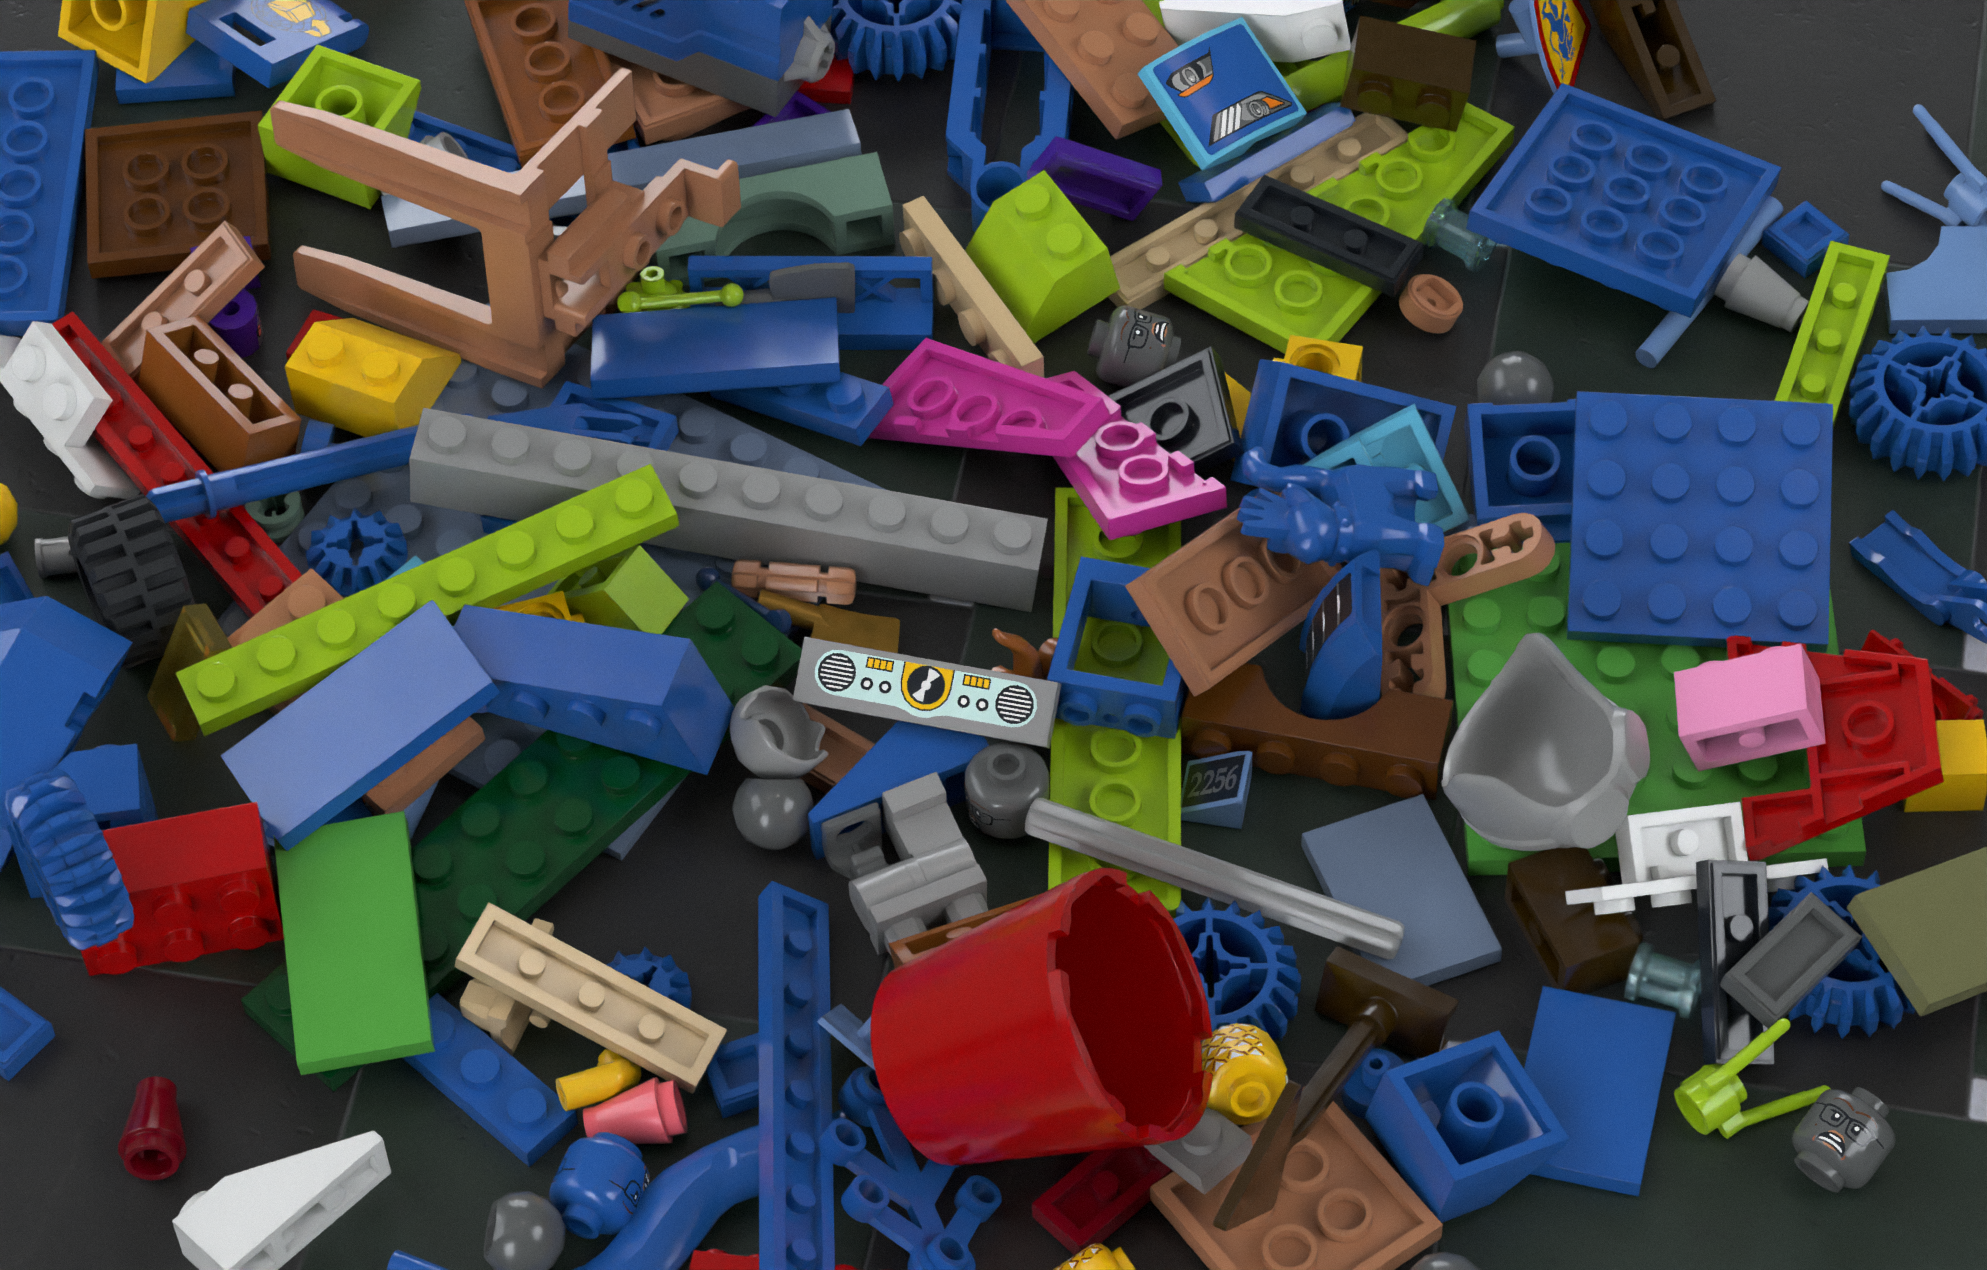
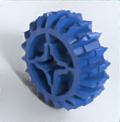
M833 0L831 35L835 42V57L837 60L849 58V64L854 74L861 73L867 69L870 70L875 81L883 74H893L898 82L903 74L914 73L922 79L927 68L930 67L943 71L947 59L955 60L961 10L967 8L962 5V0Z
M1922 326L1914 338L1898 330L1892 339V343L1878 340L1875 348L1872 349V353L1863 355L1862 361L1857 366L1855 378L1851 379L1848 394L1851 400L1848 413L1850 424L1856 425L1855 432L1858 437V443L1871 444L1870 450L1873 460L1889 456L1893 473L1903 466L1914 468L1917 480H1919L1926 471H1936L1943 482L1951 474L1952 469H1956L1968 477L1971 471L1975 469L1976 464L1987 467V348L1977 350L1973 334L1960 341L1952 338L1949 327L1940 336H1933Z
M60 768L45 774L40 772L20 781V785L6 791L4 802L6 813L11 821L10 825L16 835L18 845L23 852L36 885L47 907H49L56 924L59 925L64 938L68 940L71 946L82 951L95 945L100 947L117 939L119 934L133 927V906L129 900V893L123 883L122 875L115 863L113 854L95 820L93 812L85 801L83 793L79 791L75 780L71 779L70 775Z
M1850 864L1843 870L1841 877H1833L1822 865L1820 873L1815 874L1814 882L1802 875H1797L1794 880L1795 889L1786 890L1778 888L1777 893L1772 897L1771 906L1768 907L1770 932L1812 892L1862 936L1857 947L1788 1013L1790 1021L1804 1014L1812 1017L1811 1026L1814 1034L1824 1026V1023L1837 1025L1836 1029L1841 1039H1843L1849 1033L1851 1026L1858 1025L1870 1038L1873 1032L1877 1030L1879 1021L1895 1029L1896 1025L1901 1022L1903 1012L1915 1013V1008L1890 971L1885 973L1880 967L1881 958L1847 909L1855 895L1881 886V879L1877 870L1869 875L1866 880L1856 878Z
M1207 897L1201 910L1193 912L1181 900L1176 908V918L1173 920L1183 935L1198 969L1208 1004L1212 1032L1219 1027L1234 1023L1250 1024L1267 1032L1272 1040L1282 1041L1283 1036L1287 1032V1021L1294 1020V1016H1296L1298 1011L1297 993L1301 991V974L1298 973L1296 968L1297 956L1293 951V946L1284 945V935L1281 932L1280 926L1264 929L1265 919L1262 917L1260 910L1245 918L1241 917L1240 908L1236 900L1229 905L1226 911L1215 910L1214 904ZM1207 971L1212 972L1213 998L1208 997Z

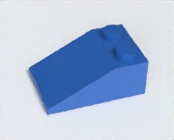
M1260 359L1241 434V442L1244 453L1254 446L1263 448L1266 452L1265 459L1271 465L1278 467L1296 464L1303 465L1352 435L1415 404L1443 460L1457 406L1284 362ZM1244 453L1236 456L1230 481L1257 487L1246 479L1240 463Z

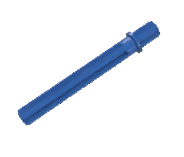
M469 413L461 414V415L473 416L472 414H469ZM418 425L207 475L204 469L195 472V479L153 488L146 497L155 504L165 523L204 514L208 520L216 518L217 511L237 507L242 504L409 464Z

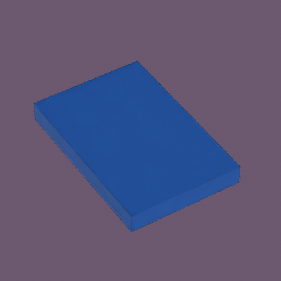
M1547 986L1542 987L1524 1070L1570 1139L1564 1148L1531 1172V1175L1639 1197L1676 1012Z

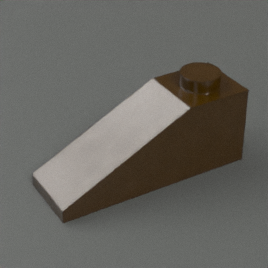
M1589 0L1601 32L1660 121L1686 114L1716 102L1676 0Z

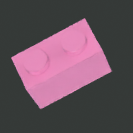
M1801 643L1787 647L1774 646L1763 650L1761 653L1725 661H1708L1695 668L1674 672L1678 734L1698 771L1826 744L1820 679Z

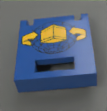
M208 0L189 8L186 33L267 88H271L293 78L317 44L344 54L359 49L368 38L369 26L360 19L352 20V15L331 0ZM233 22L267 44L258 46L234 30Z

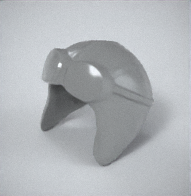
M1540 633L1525 634L1501 672L1491 681V685L1479 697L1461 722L1448 748L1441 783L1445 795L1460 812L1466 824L1483 839L1492 844L1520 851H1540L1571 847L1589 849L1613 836L1626 818L1629 800L1636 785L1646 777L1649 769L1650 749L1644 723L1635 712L1618 707L1614 702L1605 697L1570 663L1548 637Z

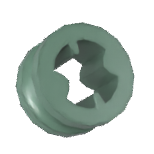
M298 491L245 504L246 511L274 543L284 542L305 518ZM278 507L286 508V512L278 516L276 515ZM270 508H274V511H272V517H266L264 515L265 511H267Z

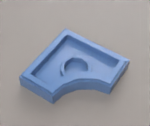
M1941 226L1938 246L1927 260L1908 270L1886 273L1883 287L1889 334H1897L1898 330L1906 334H1916L1922 326L1930 334L1943 333L1948 327L1951 333H1987V226Z

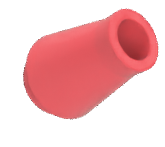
M655 1077L601 1104L583 1109V1122L587 1137H593L598 1132H608L619 1135L633 1144H667L673 1142V1136L687 1133L688 1130L683 1098L675 1080L660 1083L659 1079Z

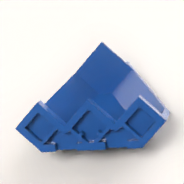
M48 596L0 604V875L16 855L6 826L7 813L4 804L6 791L20 785V781L42 772L45 774L52 771L70 752H74L88 720L112 689L133 644L132 641Z

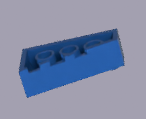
M463 606L454 629L501 692L475 713L488 712L708 775L730 723L734 706L691 639L478 606Z

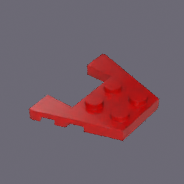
M1735 635L1729 636L1726 639L1728 660L1761 653L1763 650L1770 648L1769 646L1753 645L1751 637ZM1782 641L1781 646L1787 647L1800 643ZM1802 644L1820 679L1826 744L1807 747L1810 788L1741 798L1745 842L1749 861H1760L1944 782L1928 659L1845 649L1842 656L1807 651L1806 644Z

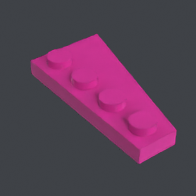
M925 338L882 384L889 387L894 405L868 438L1072 458L1107 420L1110 413L1102 397Z
M1076 371L1046 378L1102 397L1110 413L1107 420L1072 458L1053 456L1109 540L1123 536H1134L1148 529L1227 508L1226 487L1214 477L1204 480L1194 473V462L1179 450L1171 454L1156 443V433L1142 422L1135 424L1124 419L1121 416V406Z

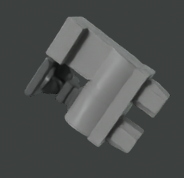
M937 772L882 793L883 826L901 860L900 862L890 865L884 859L882 852L881 812L877 802L821 823L822 846L827 863L832 870L851 880L848 884L850 900L865 929L870 933V940L878 955L889 952L891 955L888 943L988 911L987 879L980 865H977L973 852L967 841L963 838L946 802V791ZM860 821H864L856 829L844 834H839L840 831L843 830L845 827Z

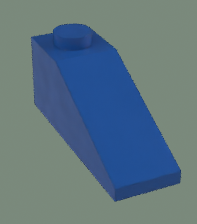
M897 721L808 813L811 849L816 859L825 857L822 846L821 823L874 802L878 803L881 812V833H885L882 793L937 772L946 791L948 806L951 807L965 801V771L973 756L986 746H989L985 737ZM860 821L845 827L843 830L840 831L839 834H844L856 829L864 821Z

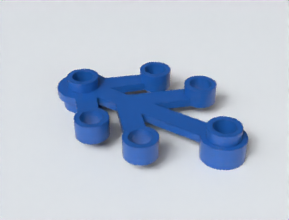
M869 1065L855 1069L838 1091L839 1105L852 1121L844 1118L833 1120L818 1140L819 1150L827 1160L835 1165L845 1166L857 1175L842 1194L841 1203L844 1210L854 1220L870 1224L910 1253L907 1262L908 1270H976L974 1257L967 1245L978 1225L986 1222L1001 1204L1002 1196L998 1187L986 1177L979 1175L969 1177L954 1196V1204L957 1211L944 1229L934 1204L954 1169L962 1165H942L928 1159L920 1172L907 1138L898 1127L885 1102L876 1071ZM854 1122L873 1128L887 1164L864 1149L866 1137L861 1128ZM890 1199L907 1210L911 1222L887 1206Z

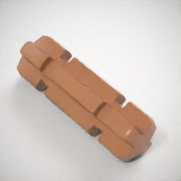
M739 559L734 563L731 576L732 587L750 598H759L761 589L803 602L818 603L819 597H827V604L849 605L853 603L857 586L855 570L849 567L829 566L828 572H821V565L770 561L769 568L761 567V561Z

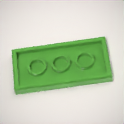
M400 811L322 825L288 851L284 849L274 836L296 1061L300 1074L306 1075L435 1052L409 828L405 812Z

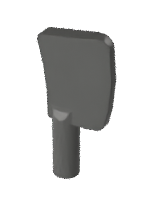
M849 262L814 263L774 270L769 274L770 288L743 290L744 296L740 303L751 304L836 297L838 313L855 312V266ZM718 302L715 303V306H724V304Z

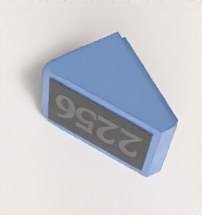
M1237 751L1188 761L1181 792V820L1241 829L1252 778L1253 753L1250 751Z

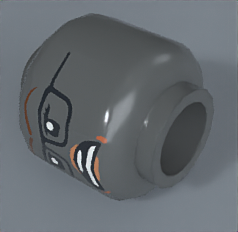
M1122 305L1112 312L1108 322L1096 320L1089 341L1087 355L1097 357L1096 372L1100 380L1126 388L1175 364L1180 350L1181 337L1173 335V325L1167 317Z
M1000 742L986 746L973 756L965 771V802L969 817L982 833L997 839H1016L1028 835L1025 831V820L1031 804L1036 798L1050 800L1049 772L1045 762L1032 748L1019 743Z
M1856 1087L1851 1094L1837 1089L1825 1090L1792 1133V1143L1798 1153L1794 1159L1795 1164L1807 1177L1829 1191L1838 1193L1842 1187L1851 1189L1862 1188L1871 1179L1896 1143L1894 1131L1885 1119L1889 1114L1888 1107L1874 1094L1860 1087Z

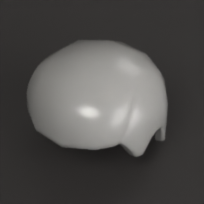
M764 685L745 695L736 704L730 719L731 740L738 760L754 775L763 779H797L810 772L828 756L827 751L823 749L819 751L820 742L826 730L824 725L810 720L804 705L793 701V695L787 689Z

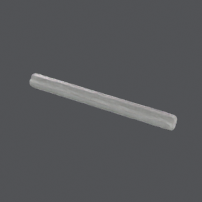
M1036 798L1028 810L1025 820V831L1028 835L1227 904H1231L1236 900L1241 909L1253 913L1260 910L1264 917L1385 959H1394L1402 944L1405 926L1397 920L1044 798Z

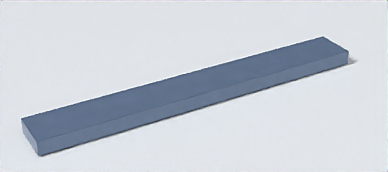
M845 109L609 153L608 160L611 161L612 178L614 181L643 190L656 176L663 177L680 158L718 170L727 159L733 160L738 164L739 179L777 172L786 168H797L838 160L848 156L862 155L861 143L850 110ZM518 170V171H513V172H508V173L514 174V173L519 172L520 170ZM584 174L550 208L549 219L578 214L584 211L587 207ZM391 194L381 196L391 248L480 232L475 227Z

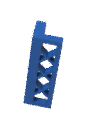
M689 256L690 293L721 290L723 288L704 287V278H728L739 285L742 290L770 288V284L767 281L769 280L770 272L774 270L814 263L849 262L855 266V283H857L855 284V312L838 313L839 350H915L925 338L933 340L935 299L932 257ZM894 278H920V288H896L888 282ZM715 303L691 305V308L715 306Z

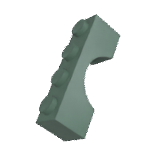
M874 152L858 156H848L838 160L797 168H786L777 172L739 179L741 208L724 227H718L688 216L680 230L675 235L670 236L652 255L654 265L664 270L666 281L680 280L683 282V286L689 285V256H729L745 240L769 231L791 230L809 234L824 242L836 255L895 244L893 204L878 154ZM704 278V282L720 278Z

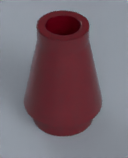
M148 1077L137 1084L136 1097L118 1144V1153L124 1161L126 1170L140 1179L160 1180L171 1176L177 1171L179 1164L187 1153L176 1100L177 1087L171 1080L164 1077Z

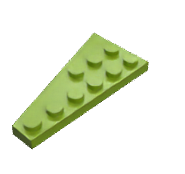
M1466 102L1456 132L1422 125L1408 133V141L1383 156L1375 152L1359 161V170L1339 181L1331 177L1306 193L1425 244L1514 141L1515 126ZM1245 234L1233 242L1225 238L1209 247L1208 256L1188 268L1179 264L1164 273L1165 290L1284 354L1286 353L1290 335L1339 342L1382 293L1249 234Z

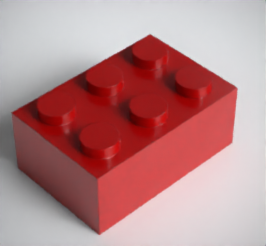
M257 802L101 830L129 893V900L133 906L134 921L133 927L119 934L117 939L100 947L95 945L83 951L81 950L89 976L104 973L111 975L123 974L135 967L167 961L187 962L204 954L236 948L243 950L255 949L267 942L284 939L277 877Z

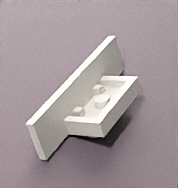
M32 321L22 339L0 335V382L13 397L15 408L21 414L28 417L43 435L45 446L52 453L59 456L75 476L74 482L78 488L97 499H105L106 497L130 499L138 496L141 490L92 434L113 400L51 323Z
M1740 802L1626 816L1621 826L1615 832L1622 884L1565 891L1567 905L1593 902L1595 915L1635 910L1634 897L1644 895L1651 896L1652 908L1692 903L1691 889H1697L1696 862L1704 860L1748 861ZM1827 858L1766 865L1767 892H1775L1778 888L1786 890L1795 889L1794 880L1797 875L1820 873L1822 865L1828 870Z

